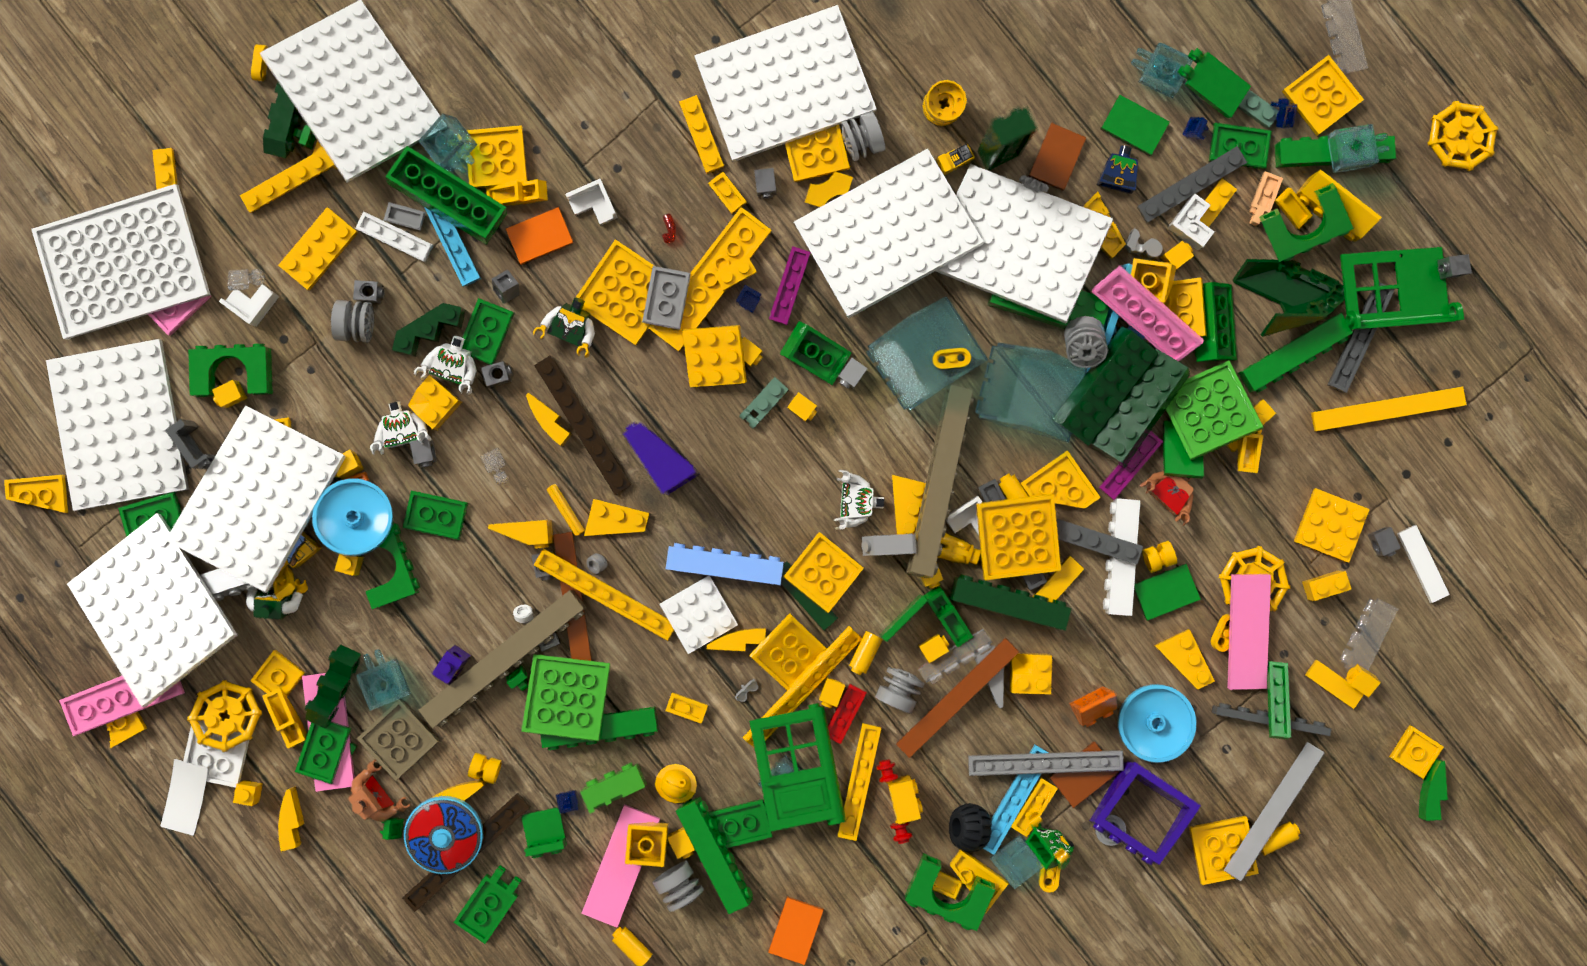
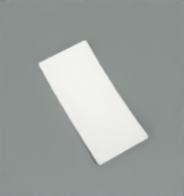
M174 759L171 783L161 827L194 835L203 801L208 768Z

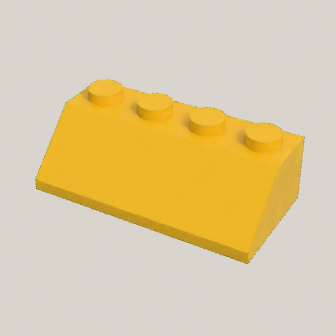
M1320 169L1305 181L1296 195L1305 206L1313 209L1315 215L1322 218L1323 211L1314 191L1333 183L1338 190L1354 228L1344 237L1354 242L1360 240L1382 217Z

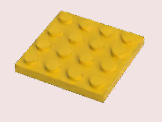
M615 239L576 296L585 301L582 310L589 312L591 316L637 346L650 324L642 323L654 265Z
M1053 494L976 503L984 580L1061 571Z

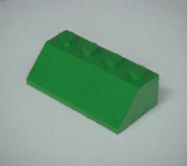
M1203 283L1207 336H1201L1204 339L1203 344L1195 349L1197 362L1237 360L1232 284Z

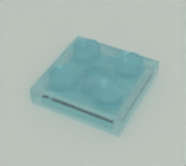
M1021 834L990 857V860L1014 889L1043 868V865Z

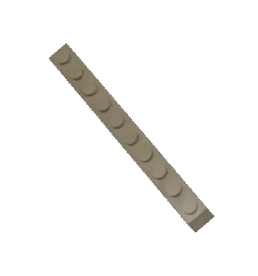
M954 385L946 388L915 530L916 553L910 554L906 572L908 574L929 579L936 575L938 571L936 561L942 552V545L940 543L941 538L946 533V526L944 524L945 519H948L950 514V507L948 505L949 500H952L954 495L953 481H956L958 477L956 467L962 458L960 448L966 439L964 430L970 420L968 411L974 401L972 396L973 390Z
M569 590L418 711L432 728L436 726L441 728L449 721L448 717L454 714L456 716L464 710V704L467 702L471 704L478 699L479 692L482 690L486 692L494 686L493 681L497 678L502 680L509 674L507 670L512 666L517 668L524 662L523 658L526 655L532 656L539 650L538 646L544 642L546 645L555 638L553 636L555 632L559 630L561 633L570 626L568 624L569 621L573 618L576 621L585 614L583 610L587 607L574 590Z

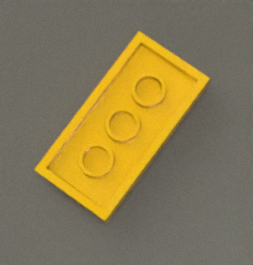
M327 207L278 266L310 291L358 232Z

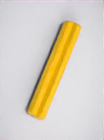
M553 484L548 487V494L575 536L582 534L584 528L557 485Z

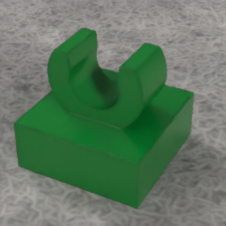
M305 125L303 131L295 128L293 136L299 139L298 143L312 150L316 137L309 126Z
M522 666L506 677L507 684L511 689L518 686L521 691H524L528 687V682L526 681L527 673Z
M390 818L381 822L384 823L383 830H380V833L383 835L382 839L402 838L404 819Z

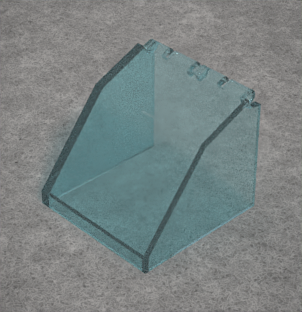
M947 296L904 319L868 345L870 350L866 352L873 363L878 361L879 365L876 368L882 378L886 379L888 377L890 379L886 384L894 396L899 393L900 397L897 400L903 410L909 408L910 411L988 360ZM965 348L971 354L970 363L962 368L938 369L932 362V357L938 350ZM958 355L957 359L964 361V356ZM939 357L938 361L944 363L945 358Z
M1004 343L992 346L989 359L993 360V364L989 362L987 364L984 378H987L988 382L983 381L979 395L984 399L983 401L978 400L975 413L979 414V418L1009 428L1069 442L1071 434L1052 419L1087 374V368L1077 367L1069 359L1050 350Z

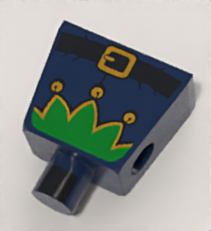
M1122 145L1120 146L1119 154L1112 153L1109 156L1098 179V186L1129 194L1135 191L1138 160L1130 158L1131 147Z

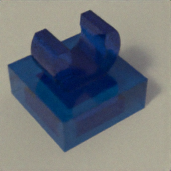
M1190 117L1183 135L1187 138L1205 139L1202 133L1204 130H1209V127L1206 125L1208 120L1203 117Z
M576 790L556 794L560 814L579 810Z

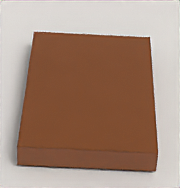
M1051 123L1029 177L1064 191L1086 137Z
M1092 742L1081 752L1102 750L1095 742ZM1119 772L1053 773L1049 778L1074 808Z

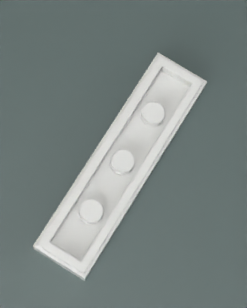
M364 211L355 228L423 262H426L434 246Z
M1417 525L1397 533L1429 602L1433 603L1450 595Z

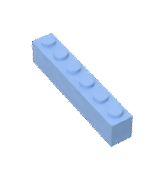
M674 543V547L669 546L667 570L781 585L784 562L780 561V557L769 556V560L761 559L759 554L750 553V557L742 556V552L731 551V554H724L722 549L712 548V552L704 551V547L693 546V549L685 548L686 544Z

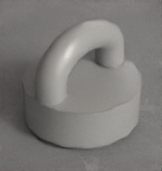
M598 553L593 554L586 561L588 569L595 574L601 573L608 566L605 557Z

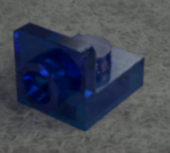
M1279 98L1277 102H1271L1270 106L1279 107L1276 127H1293L1297 104L1290 103V99Z

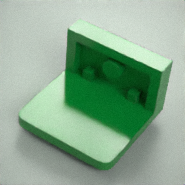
M555 807L536 811L522 816L527 847L524 849L526 857L539 858L543 856V853L547 852L558 854L566 847L567 841L559 808Z

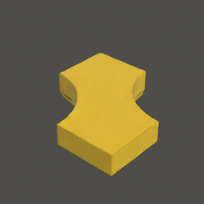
M834 171L826 182L821 184L810 183L805 203L822 207L830 198L849 192L853 177Z

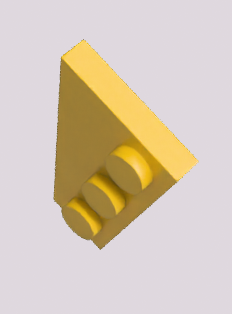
M1098 191L1083 206L1110 217L1109 211L1103 204ZM1112 222L1100 248L1111 259L1126 245L1114 222Z
M65 475L4 480L7 500L68 513Z
M892 475L897 535L915 534L926 483Z
M593 499L584 536L645 532L650 513Z
M1190 629L1154 645L1195 689L1198 690L1215 682Z
M139 712L106 724L107 731L110 734V748L147 729Z
M959 850L950 862L951 868L969 891L976 876L995 883V892L985 912L986 914L1008 886V881L968 852Z

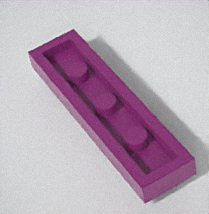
M792 246L769 320L784 325L788 324L811 252Z
M1150 431L1127 466L1123 468L1117 465L1098 488L1112 500H1115L1163 441Z

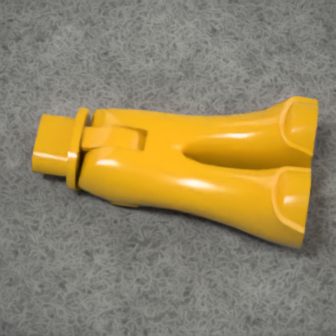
M945 533V536L941 538V544L945 545V547H942L941 555L937 558L956 563H972L977 565L981 550L974 548V545Z

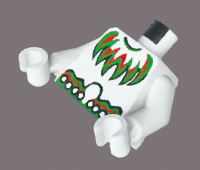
M453 336L451 344L445 343L434 348L425 357L421 367H417L414 370V375L416 376L418 372H423L421 380H424L426 378V370H429V374L460 384L459 391L461 394L464 388H468L467 394L470 395L472 393L470 385L473 384L477 369L474 359L471 357V352L462 348L465 339Z
M393 402L389 404L391 414L383 416L382 421L379 422L374 443L371 444L370 449L373 455H375L376 450H379L382 455L384 454L383 445L384 448L389 449L410 444V441L418 440L422 445L424 438L431 441V437L428 435L427 426L423 420L415 413H412V411L402 412L400 402Z
M839 470V472L843 473V478H837L838 481L842 482L840 518L834 519V521L840 522V526L836 527V530L857 527L866 522L869 516H872V508H884V497H873V488H871L869 482L859 475L845 470Z

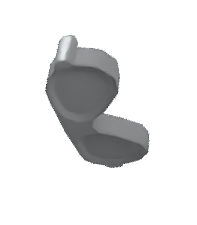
M752 679L746 685H741L742 689L736 694L735 699L745 702L747 700V692L758 689L757 681Z

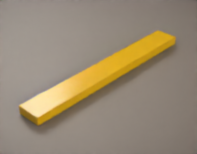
M1457 387L1312 412L1311 416L1314 431L1465 406L1467 404L1464 388Z
M543 548L535 561L534 566L663 639L668 641L674 632L665 616Z
M848 626L762 718L793 712L862 640V637ZM778 727L763 730L765 741ZM750 729L743 738L754 747Z

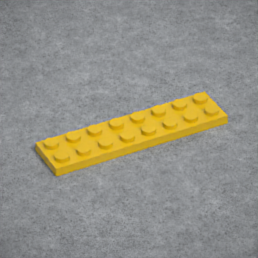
M741 207L691 272L681 329L676 330L650 325L648 329L679 352L684 346L682 331L684 329L698 328L725 293L714 273L747 255L751 259L772 230Z

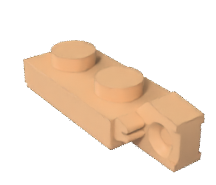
M1266 171L1263 173L1250 206L1249 212L1253 215L1249 224L1257 226L1261 222L1259 217L1271 211L1283 178Z

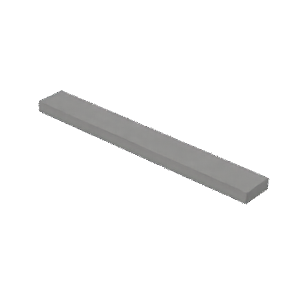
M1308 742L1306 743L1225 867L1224 871L1242 882L1325 752Z
M1123 751L968 755L969 776L1124 771Z

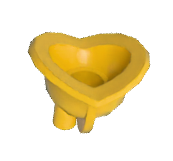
M667 765L656 776V790L662 798L669 802L683 803L691 799L696 793L697 783L695 776L684 765Z

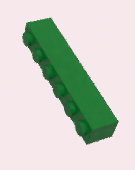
M1387 133L1377 134L1376 137L1361 134L1357 135V138H1350L1349 135H1341L1335 139H1331V136H1322L1319 139L1313 140L1312 137H1302L1300 140L1283 138L1275 145L1276 168L1390 163L1396 159L1395 136H1388Z
M1339 313L1238 372L1249 393L1253 391L1259 393L1267 388V383L1271 381L1276 383L1283 379L1284 373L1289 372L1291 374L1300 369L1299 364L1303 362L1308 364L1316 359V354L1320 352L1325 354L1333 349V344L1337 342L1342 344L1349 339L1348 335L1352 334L1353 331L1346 324L1343 314Z
M656 707L603 714L600 740L605 739V742L616 741V737L624 736V739H632L636 737V734H643V737L655 735L654 732H657L659 729ZM540 734L542 748L547 747L548 750L559 749L560 745H567V748L578 746V743L586 742V745L597 743V741Z
M699 796L681 805L675 812L728 914L749 906L753 900V893L745 884L743 873L737 868L733 854L726 848L725 838L720 835L715 819L710 817L706 802Z

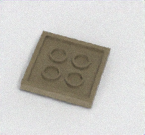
M401 698L356 738L395 781L440 741Z

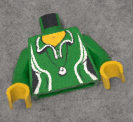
M1036 811L1028 816L1032 823L1033 832L1026 840V843L1046 870L1057 866L1060 870H1064L1070 862L1074 844L1070 840L1067 841L1060 831L1042 827L1040 822L1043 820Z

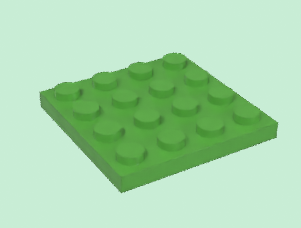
M1226 361L1188 378L1166 408V412L1190 461L1263 429V425L1230 361Z
M534 654L521 731L600 741L611 664Z

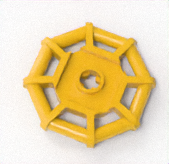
M1453 101L1452 105L1431 118L1432 127L1430 139L1427 143L1441 160L1442 166L1472 171L1474 167L1494 155L1496 133L1499 129L1485 112L1484 106ZM1460 111L1470 112L1473 115L1472 117L1461 116ZM1453 113L1454 119L1447 123L1443 120ZM1478 116L1482 120L1484 125L1487 127V129H1482L1480 127V125L1476 121ZM1442 127L1444 133L1441 139H1438L1439 128ZM1459 132L1466 134V140L1458 138L1460 136ZM1488 133L1487 143L1485 147L1481 145L1484 139L1483 134ZM1439 144H1443V146L1448 151V155H1446V153ZM1475 150L1481 152L1480 155L1471 159L1470 154ZM1453 155H1461L1464 161L1452 159Z
M1262 546L1240 552L1234 551L1218 577L1221 580L1225 596L1224 602L1230 605L1231 588L1229 580H1231V576L1229 575L1236 563H1238L1240 568L1236 574L1271 575L1270 595L1275 587H1279V590L1273 600L1270 598V611L1275 612L1278 610L1279 603L1291 586L1288 584L1284 560L1267 552ZM1256 556L1255 562L1245 564L1242 560ZM1261 558L1271 562L1273 566L1269 568L1261 563ZM1276 569L1278 572L1280 584L1276 583L1273 577V571H1275Z
M222 680V683L203 692L199 691L190 716L187 717V721L190 722L197 738V743L227 752L229 749L247 740H251L259 717L262 715V710L259 709L252 694L253 690L250 687L246 688L229 683L227 680ZM228 690L239 693L241 696L238 699L229 697ZM222 691L221 697H217L213 701L208 699V697ZM245 699L247 700L251 711L246 712V710H244L242 703L245 701ZM205 701L208 704L205 714L198 716ZM228 711L230 718L221 721V714ZM251 717L246 730L242 729L246 718ZM198 721L205 722V725L208 728V731L205 734L203 733ZM232 733H242V735L228 741V737L231 736ZM212 734L222 736V742L209 737Z

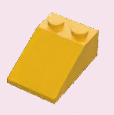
M552 520L488 525V529L525 544L534 545V548L549 547L548 543H554Z

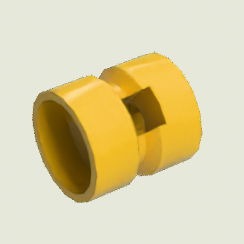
M1169 541L1157 544V548L1151 546L1142 550L1145 564L1151 573L1161 570L1162 566L1169 567L1177 564L1176 553Z
M475 753L469 767L468 777L477 780L483 778L484 782L494 785L501 769L502 760L493 757L487 759L486 755Z

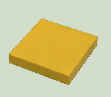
M273 650L250 681L265 693L281 688L288 697L306 672L277 650Z
M1409 725L1389 758L1424 779L1444 746Z

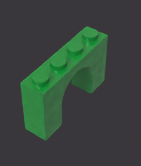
M1333 183L1314 191L1323 211V219L1320 226L1310 234L1296 235L1291 233L1286 228L1278 209L1259 217L1279 262L1289 261L1296 254L1309 252L1312 250V247L1319 244H1327L1332 238L1344 236L1354 229L1338 190Z
M235 344L234 348H227L226 345H214V349H207V346H195V349H188L190 396H214L212 390L215 389L216 369L221 362L229 358H238L245 365L248 394H273L271 348L265 347V344H253V347Z
M394 521L392 522L389 535L379 547L388 550L393 555L396 561V571L388 583L365 591L371 609H377L420 593V583L417 577L414 578L413 564L410 559H407L405 553L407 552V547L404 541L401 542L399 537L401 531L398 524L394 523Z
M923 853L905 893V901L912 907L925 909L931 915H940L950 923H959L964 929L977 931L995 892V883L976 876L971 890L964 900L954 904L945 903L936 897L932 889L941 869V860Z

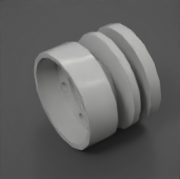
M873 112L861 115V125L859 126L854 119H850L851 129L846 121L841 122L843 141L854 161L859 160L858 151L863 158L867 156V147L872 154L885 151L884 138Z
M336 300L331 315L333 339L336 341H349L352 336L355 342L360 340L364 343L370 342L374 329L372 304L370 302L362 304L360 301H357L353 308L351 301Z
M1090 316L1077 317L1070 321L1064 331L1067 358L1077 367L1090 368L1097 366L1106 358L1108 352L1103 324L1098 319Z
M888 667L886 671L894 676L893 678L883 677L890 685L889 687L880 685L875 698L912 714L917 702L910 695L911 693L920 695L921 692L915 689L914 686L923 688L925 683L907 671Z
M683 861L673 866L652 882L658 894L668 892L663 902H670L667 905L669 912L687 906L704 891L702 885L696 886L699 882L698 878L688 880L693 874L688 861Z

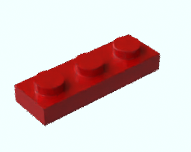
M849 683L828 725L831 740L839 744L842 743L867 693L866 691Z

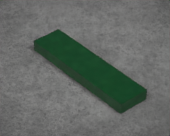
M786 561L783 566L781 584L823 630H826L838 617L832 610L829 613L825 612L783 578L791 567L789 562Z

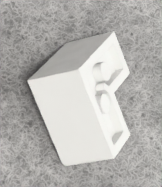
M601 179L565 194L575 216L593 208L600 225L618 218Z
M1194 194L1182 207L1168 226V229L1196 250H1200L1214 233L1212 229L1200 221V218L1209 208L1210 204Z
M262 284L251 299L235 288L226 300L221 298L219 302L248 324L257 327L279 296Z
M979 496L974 497L951 512L948 519H945L954 533L971 524L979 536L976 503H983Z

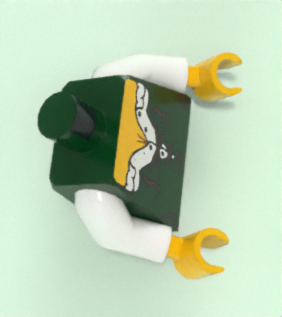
M575 297L572 305L565 303L562 307L557 306L547 313L540 323L541 327L535 328L533 335L537 331H541L543 333L539 338L541 340L545 337V330H548V334L578 346V356H580L582 350H586L584 357L587 358L590 354L588 347L591 346L595 330L590 319V313L582 310L585 301Z
M296 579V592L287 597L285 596L281 600L275 596L273 590H269L268 593L260 589L248 590L246 605L254 612L255 618L283 619L297 611L303 597L302 593L308 590L306 580L300 585L299 579Z

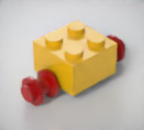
M890 759L882 760L876 768L882 773L879 781L886 782L889 787L896 817L895 823L890 825V828L895 829L896 832L893 840L898 841V844L907 843L909 838L912 837V833L907 832L906 827L910 821L921 819L920 813H923L921 801L915 796V794L919 793L915 779L911 780L909 775L898 777V774H894L892 768L895 766V762H891Z

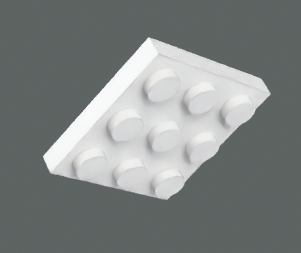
M710 575L659 604L687 654L738 625Z
M198 721L205 734L208 731L205 722ZM191 726L183 761L208 768L207 782L236 788V784L241 780L249 740L229 749L227 752H222V750L210 746L199 745ZM232 733L231 736L228 737V741L242 735V733ZM212 734L209 737L222 742V736Z

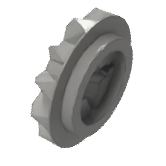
M1026 175L1021 176L1019 179L1026 188L1036 192L1039 190L1048 192L1049 187L1047 184Z
M1109 814L1105 820L1126 833L1124 821L1116 815ZM1095 830L1100 842L1109 846L1117 845V843L1109 838L1110 835H1107L1108 833L1105 831L1101 833Z

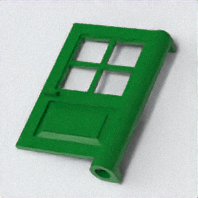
M1442 247L1341 254L1340 260L1347 314L1346 324L1349 328L1366 329L1464 320L1461 303H1448L1446 278L1440 279L1437 260L1443 259ZM1395 262L1397 285L1379 286L1377 263ZM1372 264L1374 286L1356 288L1354 265ZM1398 289L1400 311L1382 312L1380 290ZM1375 290L1377 313L1359 314L1357 292Z
M820 703L808 705L809 709L749 721L770 832L827 820V825L846 822L824 706L820 707ZM812 720L816 742L793 746L790 725ZM786 726L789 747L767 751L763 730ZM817 745L821 767L798 771L794 750ZM790 751L794 772L772 776L768 755Z

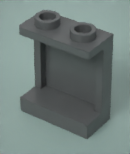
M180 419L165 430L190 467L207 470L216 455L203 454L190 436V433L199 428L195 421Z

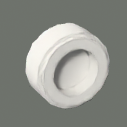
M520 605L514 609L513 615L517 622L527 624L533 620L531 606Z

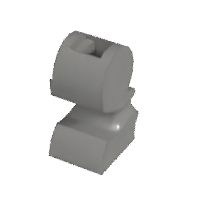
M1135 228L1131 230L1126 245L1123 247L1129 254L1140 255L1143 253L1147 259H1155L1163 250L1161 243L1154 238L1149 239L1144 244H1139L1138 238L1140 233Z

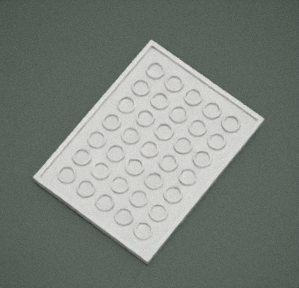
M361 0L260 52V56L346 182L355 179L403 152L406 146L412 147L446 127L445 122Z
M838 5L694 55L732 162L841 124V122H848L850 119L859 118L861 115L869 112H876V106Z
M928 149L794 221L797 230L848 318L984 245L983 239Z
M970 164L956 196L983 239L984 245L936 270V272L1067 323L1110 229L1113 218L1040 190L1038 192L1024 187L1022 183Z
M177 184L31 229L63 339L67 340L210 295L183 198Z
M161 339L46 360L73 511L189 489L183 455L165 431L176 423L177 420Z
M245 406L166 541L268 593L313 514L314 505L322 492L329 487L346 456Z
M158 513L67 583L141 707H147L237 636V633L185 551L166 541L171 529L162 515Z

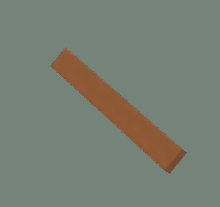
M573 532L554 534L556 555L578 567ZM560 581L562 596L569 590H574L583 602L582 592ZM584 614L575 621L573 618L568 622L570 626L567 628L571 659L592 661Z
M1005 637L915 724L896 745L910 758L1019 653V650Z

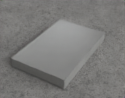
M653 266L642 323L676 330L681 329L691 273Z

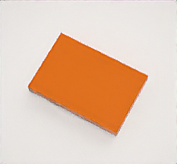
M559 207L506 228L521 265L574 243Z
M787 896L768 953L805 965L823 913V908Z

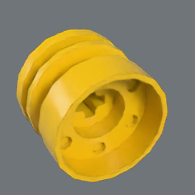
M943 80L934 84L924 97L922 104L923 113L927 120L938 126H946L955 122L966 107L967 99L963 88L950 80ZM942 101L945 102L946 107L944 109L940 108Z

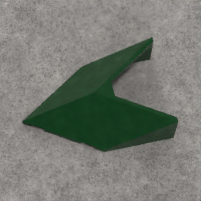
M1246 259L1232 280L1233 283L1280 304L1284 313H1275L1262 331V337L1325 319L1345 301L1343 285L1339 284L1338 280L1315 269L1309 271L1301 267V263L1295 260L1279 262V260Z

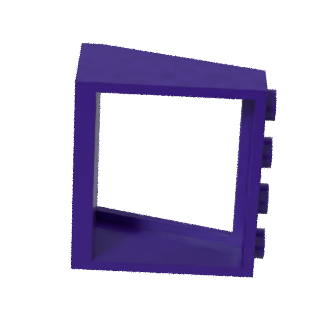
M634 422L625 428L627 431L623 433L662 494L669 495L700 475L692 464L643 424Z
M1124 762V771H1119L1089 821L1094 824L1093 828L1097 831L1108 833L1110 835L1109 838L1115 843L1119 844L1121 842L1126 845L1125 849L1134 855L1138 853L1143 856L1141 860L1151 866L1152 864L1160 865L1201 805L1136 762ZM1134 778L1181 808L1156 853L1105 820Z

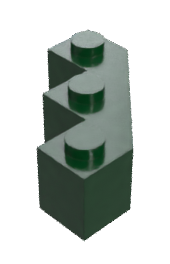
M278 82L275 88V93L278 94L276 103H271L268 119H270L269 130L265 129L263 134V152L287 158L289 153L293 152L295 148L293 131L297 126H300L302 116Z
M446 303L438 305L396 331L392 351L416 357L420 339L439 343L443 324L462 329L466 310L462 307Z
M341 644L336 651L333 650L328 658L330 661L329 669L324 676L321 675L316 683L318 686L317 695L313 700H309L305 706V720L325 729L329 726L339 709L337 706L340 700L345 697L351 684L349 681L352 674L356 673L359 667L360 653Z

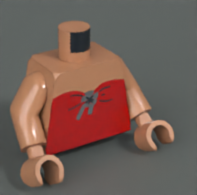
M1164 471L1153 473L1145 482L1140 484V487L1146 486L1145 494L1149 493L1172 515H1178L1175 518L1176 522L1182 519V526L1190 521L1189 514L1192 509L1194 497L1192 492L1194 488L1188 482L1192 478L1164 476Z
M375 759L368 763L367 770L364 769L353 779L351 784L352 794L348 799L352 804L353 812L359 814L363 820L371 818L372 820L383 822L396 815L397 811L404 812L410 804L407 806L402 805V802L406 799V797H402L396 806H393L392 800L374 776L370 775L382 768L381 765L378 768L374 767V762L377 761Z

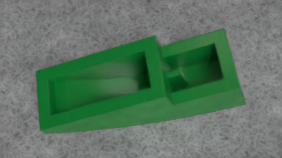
M940 586L923 595L928 600V605L957 648L973 638V635Z
M1440 759L1435 760L1426 774L1420 792L1419 818L1425 821L1441 820L1440 801L1448 800L1445 761Z

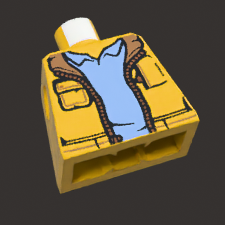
M303 531L280 571H283L288 564L293 568L300 567L322 547Z

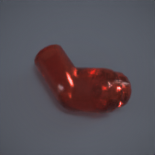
M666 214L663 216V220L668 233H664L662 237L667 244L675 240L676 225L672 215Z

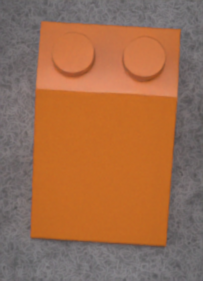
M1104 686L1069 703L1079 724L1082 726L1086 725V727L1097 722L1096 719L1102 716L1107 718L1113 715V711L1117 709L1115 692Z

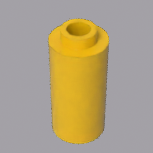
M1008 473L1000 478L1001 482L998 485L1007 499L1029 497L1015 474L1011 476Z
M868 631L865 632L849 664L852 667L851 671L859 675L867 673L883 641L882 638Z
M1289 821L1277 827L1261 851L1262 855L1266 856L1298 840L1299 834H1301L1298 826Z
M626 926L624 928H617L612 934L614 937L612 942L636 966H643L653 955Z

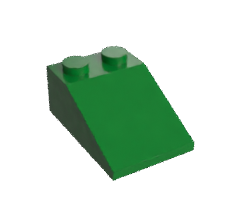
M798 321L780 355L833 385L852 352L809 325Z

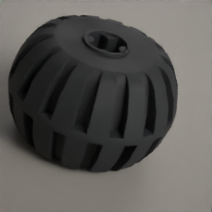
M971 803L960 805L952 812L949 819V834L954 846L965 852H976L983 849L990 841L992 824L988 812L981 806Z

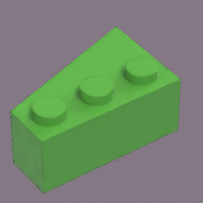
M632 762L621 767V771L615 773L612 770L604 774L605 778L600 780L594 778L586 782L587 785L580 793L589 814L594 812L596 808L603 805L607 806L614 800L621 797L624 798L646 787L647 783L638 763L634 765Z

